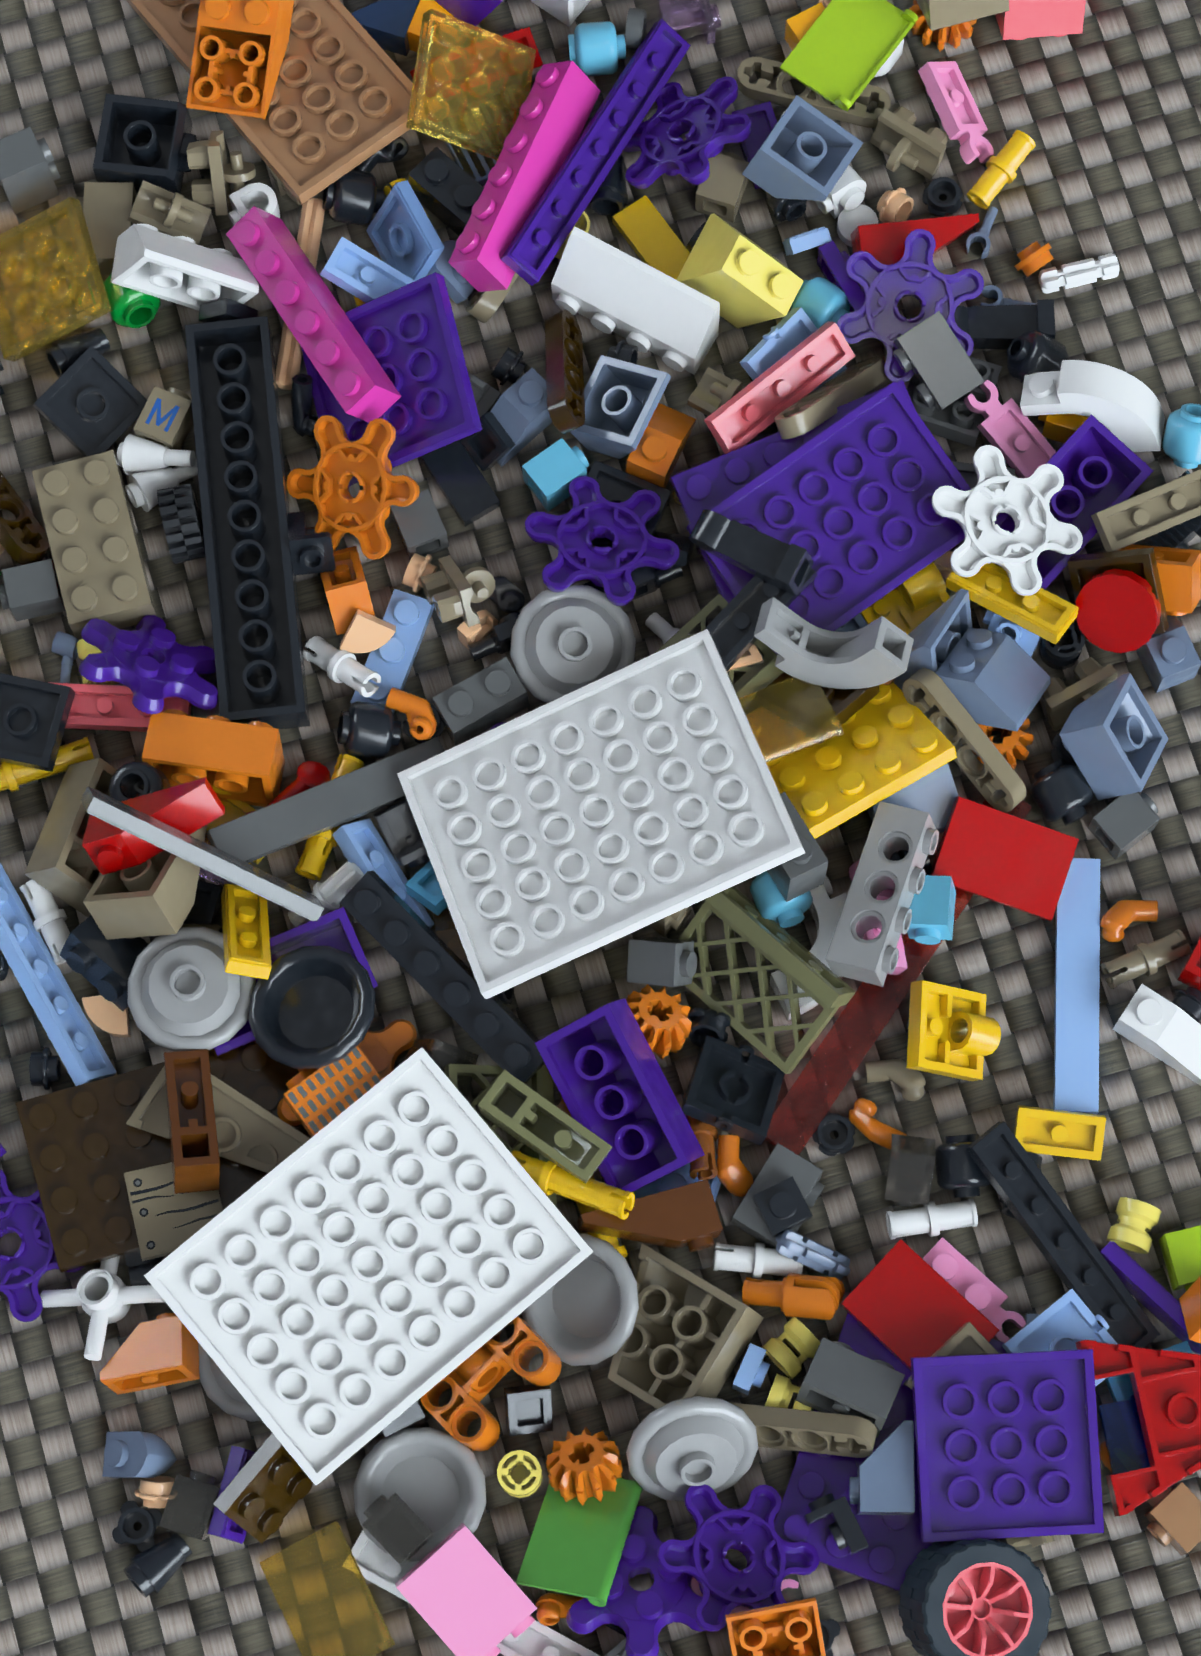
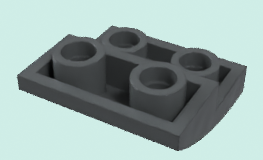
M969 356L983 380H989L996 386L1002 366ZM913 375L907 391L916 412L930 432L934 435L975 447L980 433L977 426L985 418L982 414L970 411L966 407L964 399L972 393L977 401L985 403L987 395L980 388L981 385L938 412L934 405L928 408L924 404L915 388L920 382Z

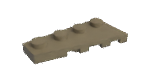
M164 1066L126 1124L170 1139ZM211 1074L219 1157L269 1173L310 1139Z

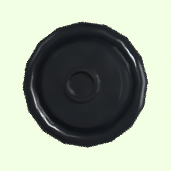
M329 945L303 946L281 955L271 964L272 968L268 980L259 978L250 995L248 1020L256 1043L272 1060L294 1069L322 1068L344 1059L363 1041L374 1019L376 994L368 971L351 954Z

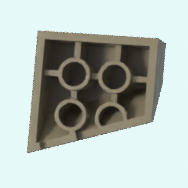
M100 757L68 765L24 873L86 917H89L91 914L84 905L83 900L98 878L100 871L82 846L90 814L86 812L80 799L87 786L110 797V780L117 770Z
M642 1243L638 1256L641 1262L636 1278L639 1310L632 1334L621 1349L613 1355L608 1379L656 1409L671 1401L695 1396L716 1398L764 1317L746 1304Z

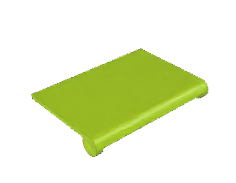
M831 0L782 63L780 69L840 109L848 111L917 22L918 16L910 9L902 11L887 0Z

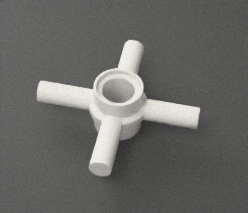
M120 1256L101 1261L100 1269H93L84 1274L79 1280L76 1289L43 1290L40 1295L43 1300V1308L82 1306L83 1310L91 1317L84 1351V1358L88 1360H101L107 1325L121 1320L128 1313L131 1304L165 1302L152 1285H125L117 1276Z

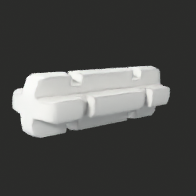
M1110 253L1098 256L1099 260L1097 261L1089 258L1061 265L1059 270L1056 267L1043 269L1039 272L1038 276L1041 290L1047 294L1060 291L1059 287L1061 286L1069 289L1097 282L1098 277H1101L1102 280L1115 278L1119 274L1117 257L1115 254Z

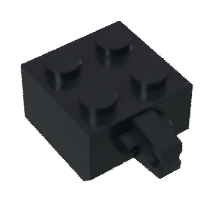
M106 93L93 163V171L97 182L133 183L136 193H138L140 185L144 180L174 194L175 192L181 194L184 172H191L187 160L188 144L199 141L196 135L191 134L192 120L186 105L177 101Z

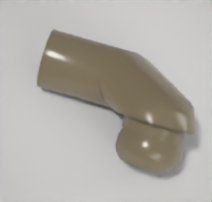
M887 1059L864 1062L866 1083L893 1081L901 1087L902 1097L907 1101H916L924 1096L923 1086L926 1085L923 1074L918 1070L906 1068L907 1062L905 1060Z

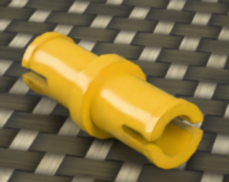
M1015 130L998 155L989 158L986 162L987 169L966 194L971 202L986 210L1004 185L1013 182L1017 176L1016 170L1029 152L1036 146L1029 135L1020 130Z

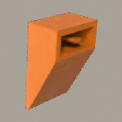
M200 0L186 108L266 119L289 42L294 0Z
M816 1597L725 1615L731 1656H826Z

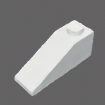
M1141 984L1112 1030L1201 1086V1025L1180 1007Z

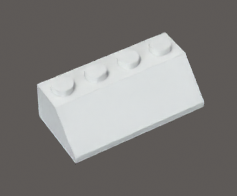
M574 227L551 282L552 300L555 301V304L561 310H568L572 315L579 313L590 319L592 325L604 333L611 334L613 331L626 338L627 343L637 346L640 352L646 353L649 350L662 357V361L670 368L679 372L686 370L695 375L719 335L720 302Z

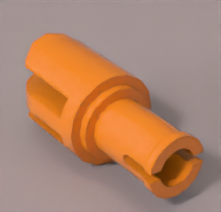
M789 1273L783 1281L746 1277L742 1288V1302L747 1306L780 1307L786 1317L831 1320L844 1298L845 1287L843 1282L835 1277L802 1275L798 1273Z

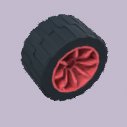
M981 1538L976 1540L932 1542L931 1546L923 1549L916 1555L917 1558L912 1565L908 1566L905 1572V1579L900 1586V1605H898L905 1636L912 1642L911 1646L918 1654L923 1656L1037 1655L1040 1650L1039 1647L1043 1640H1046L1049 1631L1048 1624L1049 1619H1051L1052 1608L1049 1601L1051 1596L1049 1588L1044 1582V1576L1039 1567H1036L1031 1562L1029 1556L1024 1552L1016 1550L1014 1546Z

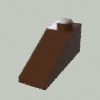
M208 1049L164 1052L174 1193L219 1190L220 1160Z
M708 1179L637 1198L634 1201L632 1211L624 1208V1211L629 1212V1216L625 1220L601 1210H594L581 1214L577 1221L580 1231L674 1249L688 1246L689 1252L713 1246L715 1244L713 1238H717L723 1231Z

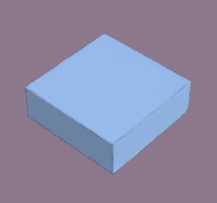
M824 226L786 238L782 243L787 256L832 241L828 228Z

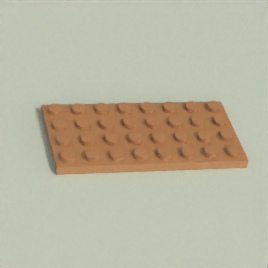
M126 0L190 74L200 0ZM294 0L289 42L266 119L223 114L302 205L434 112L427 98L339 0Z

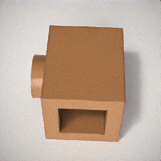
M1183 1482L1175 1485L1173 1488L1168 1487L1166 1491L1147 1500L1152 1506L1144 1515L1151 1522L1147 1529L1161 1545L1166 1547L1170 1543L1182 1556L1190 1552L1201 1541V1501Z

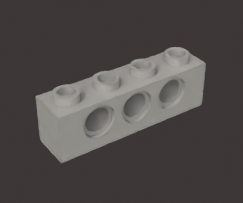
M879 802L825 958L834 975L883 987L887 973L892 974L894 972L899 956V951L896 947L901 933L906 934L911 924L912 909H910L914 894L919 895L924 886L926 873L923 867L928 855L934 854L938 844L939 832L936 830L928 812ZM896 851H908L903 859L898 861L890 860V857ZM883 890H895L893 895L886 900L876 899ZM873 928L881 929L880 934L872 940L863 939L864 934L868 930Z

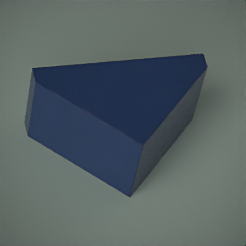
M379 0L351 14L382 49L407 56L410 50L407 30L420 0Z

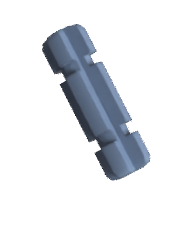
M786 1229L776 1237V1251L779 1254L817 1272L824 1273L828 1277H835L841 1280L844 1276H848L851 1271L848 1256L833 1251L831 1248L812 1239L803 1237L793 1230Z

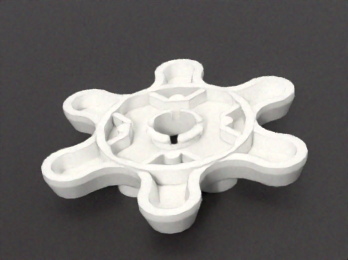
M984 445L979 447L973 456L974 469L978 477L977 485L973 489L962 491L945 485L939 487L932 496V507L935 513L955 520L961 525L965 534L964 543L955 549L951 555V569L958 576L972 577L979 572L984 564H998L1007 572L1011 587L1015 593L1022 596H1031L1041 588L1042 577L1037 567V557L1044 550H1052L1066 555L1073 554L1081 548L1083 537L1081 531L1076 526L1058 521L1050 511L1049 503L1051 497L1059 492L1064 484V477L1059 468L1052 464H1042L1030 477L1017 478L1007 470L1002 452L995 446ZM997 513H1006L1013 518L1015 529L1012 533L1001 529L998 524L995 525Z

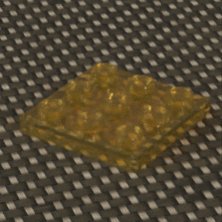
M428 10L423 14L406 127L497 161L504 147V141L510 134L520 114V107L530 93L536 49L439 11Z
M69 197L0 234V346L4 359L15 362L111 311L80 200Z

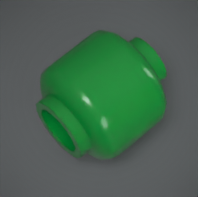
M111 273L104 280L100 289L101 299L111 318L117 325L123 327L140 328L149 324L161 305L160 298L111 283Z

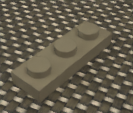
M1201 469L1091 515L1106 552L1117 551L1200 516Z

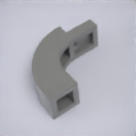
M774 597L762 604L754 632V637L778 653L775 667L802 681L835 689H862L878 686L905 673L914 641L912 637L883 616L865 627L854 631L835 632L825 630L810 624Z

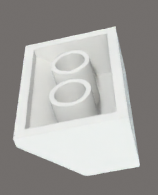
M133 224L117 237L111 283L198 311L201 304L230 298L244 304L258 294L259 284L244 260L234 257L228 250L206 248L197 245L189 237H173L158 232L156 227L149 224Z

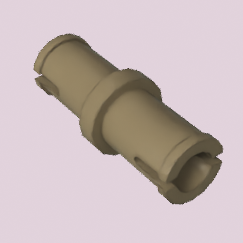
M1177 929L1173 933L1149 944L1140 942L1134 945L1133 951L1102 963L1101 971L1103 975L1120 969L1119 973L1106 978L1105 981L1111 989H1114L1118 985L1143 974L1148 977L1158 972L1159 967L1183 956L1190 955L1189 943L1171 949L1172 945L1186 940L1185 935L1181 930Z

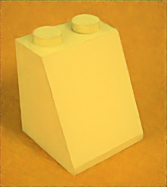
M715 213L710 214L676 279L720 302V316L736 328L786 316L804 282L778 259Z

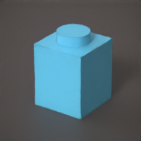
M561 438L522 465L523 480L546 510L550 511L570 497L569 485L574 478L588 476L587 467H589V463L577 446L570 448L565 440Z
M925 875L923 889L919 895L914 894L910 909H912V919L907 931L909 939H915L916 942L927 945L938 944L941 940H952L956 890L951 876Z

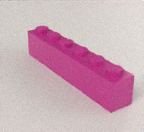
M572 60L543 64L542 68L537 72L534 85L526 101L520 107V114L510 134L504 141V147L497 162L490 170L484 189L472 207V214L462 234L456 240V247L448 263L478 292L508 289L515 272L501 260V257L578 141L601 92Z
M253 206L226 235L345 413L368 423L375 418H379L402 396L282 219Z

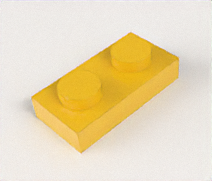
M1018 1105L1014 1135L1026 1152L1101 1161L1106 1117L1105 1115Z

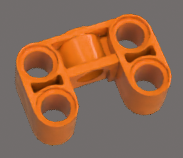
M519 1316L509 1323L514 1324V1332L511 1338L500 1342L501 1331H499L420 1398L424 1408L454 1439L473 1451L482 1452L489 1450L499 1439V1423L480 1401L511 1369L533 1385L540 1387L552 1384L561 1373L562 1364L557 1352ZM543 1353L544 1359L541 1367L536 1371L530 1372L529 1363L535 1355ZM452 1388V1397L449 1403L439 1407L438 1401L442 1392ZM477 1418H481L482 1424L479 1432L472 1437H468L467 1430L470 1423Z

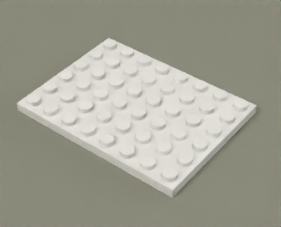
M708 629L397 773L479 990L485 999L493 997L805 853Z
M421 1047L152 1268L144 1277L315 1486H317L591 1255L593 1251L423 1047Z

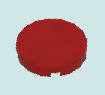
M1121 569L1106 570L1104 573L1087 580L1081 589L1075 604L1079 607L1076 620L1080 631L1089 642L1104 651L1116 653L1135 651L1149 642L1160 624L1161 605L1159 599L1156 600V596L1152 592L1153 588L1148 581L1134 572Z

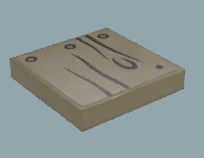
M172 1162L124 1173L142 1261L171 1254L223 1211L219 1190L175 1194Z

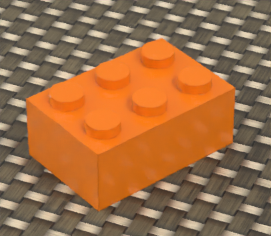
M167 709L159 714H151L141 757L143 762H147L165 774L169 780L170 787L206 777L211 786L214 785L216 788L231 794L215 792L220 801L228 802L227 799L246 802L248 805L265 807L279 795L285 766L279 729L273 728L270 724L260 721H252L248 724L235 723L218 715H209L206 718L193 717L177 709Z

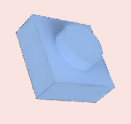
M752 1343L749 1344L733 1381L732 1389L748 1395L752 1385L761 1388L770 1367L769 1363L763 1361L766 1354L765 1349Z

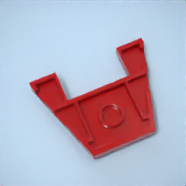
M1092 1340L1075 1342L1077 1349H1093L1095 1380L1127 1373L1130 1375L1150 1466L1106 1476L1114 1515H1126L1150 1498L1156 1497L1166 1491L1168 1487L1201 1469V1355L1138 1348L1123 1344L1100 1343Z

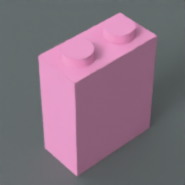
M461 1523L395 1583L396 1588L455 1656H497L501 1652L497 1645L510 1633L514 1638L518 1637L535 1621L531 1614L537 1607L464 1523Z

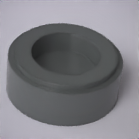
M629 8L625 32L626 49L637 50L646 37L647 12L645 9Z

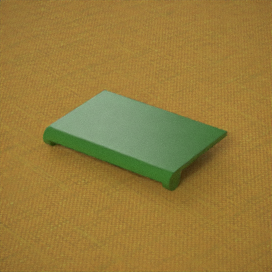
M616 1479L615 1492L603 1491L601 1502L595 1497L587 1498L584 1506H582L577 1497L565 1502L564 1498L561 1497L560 1491H554L549 1482L516 1583L588 1598V1601L595 1606H606L636 1507L643 1490L640 1485L633 1480Z

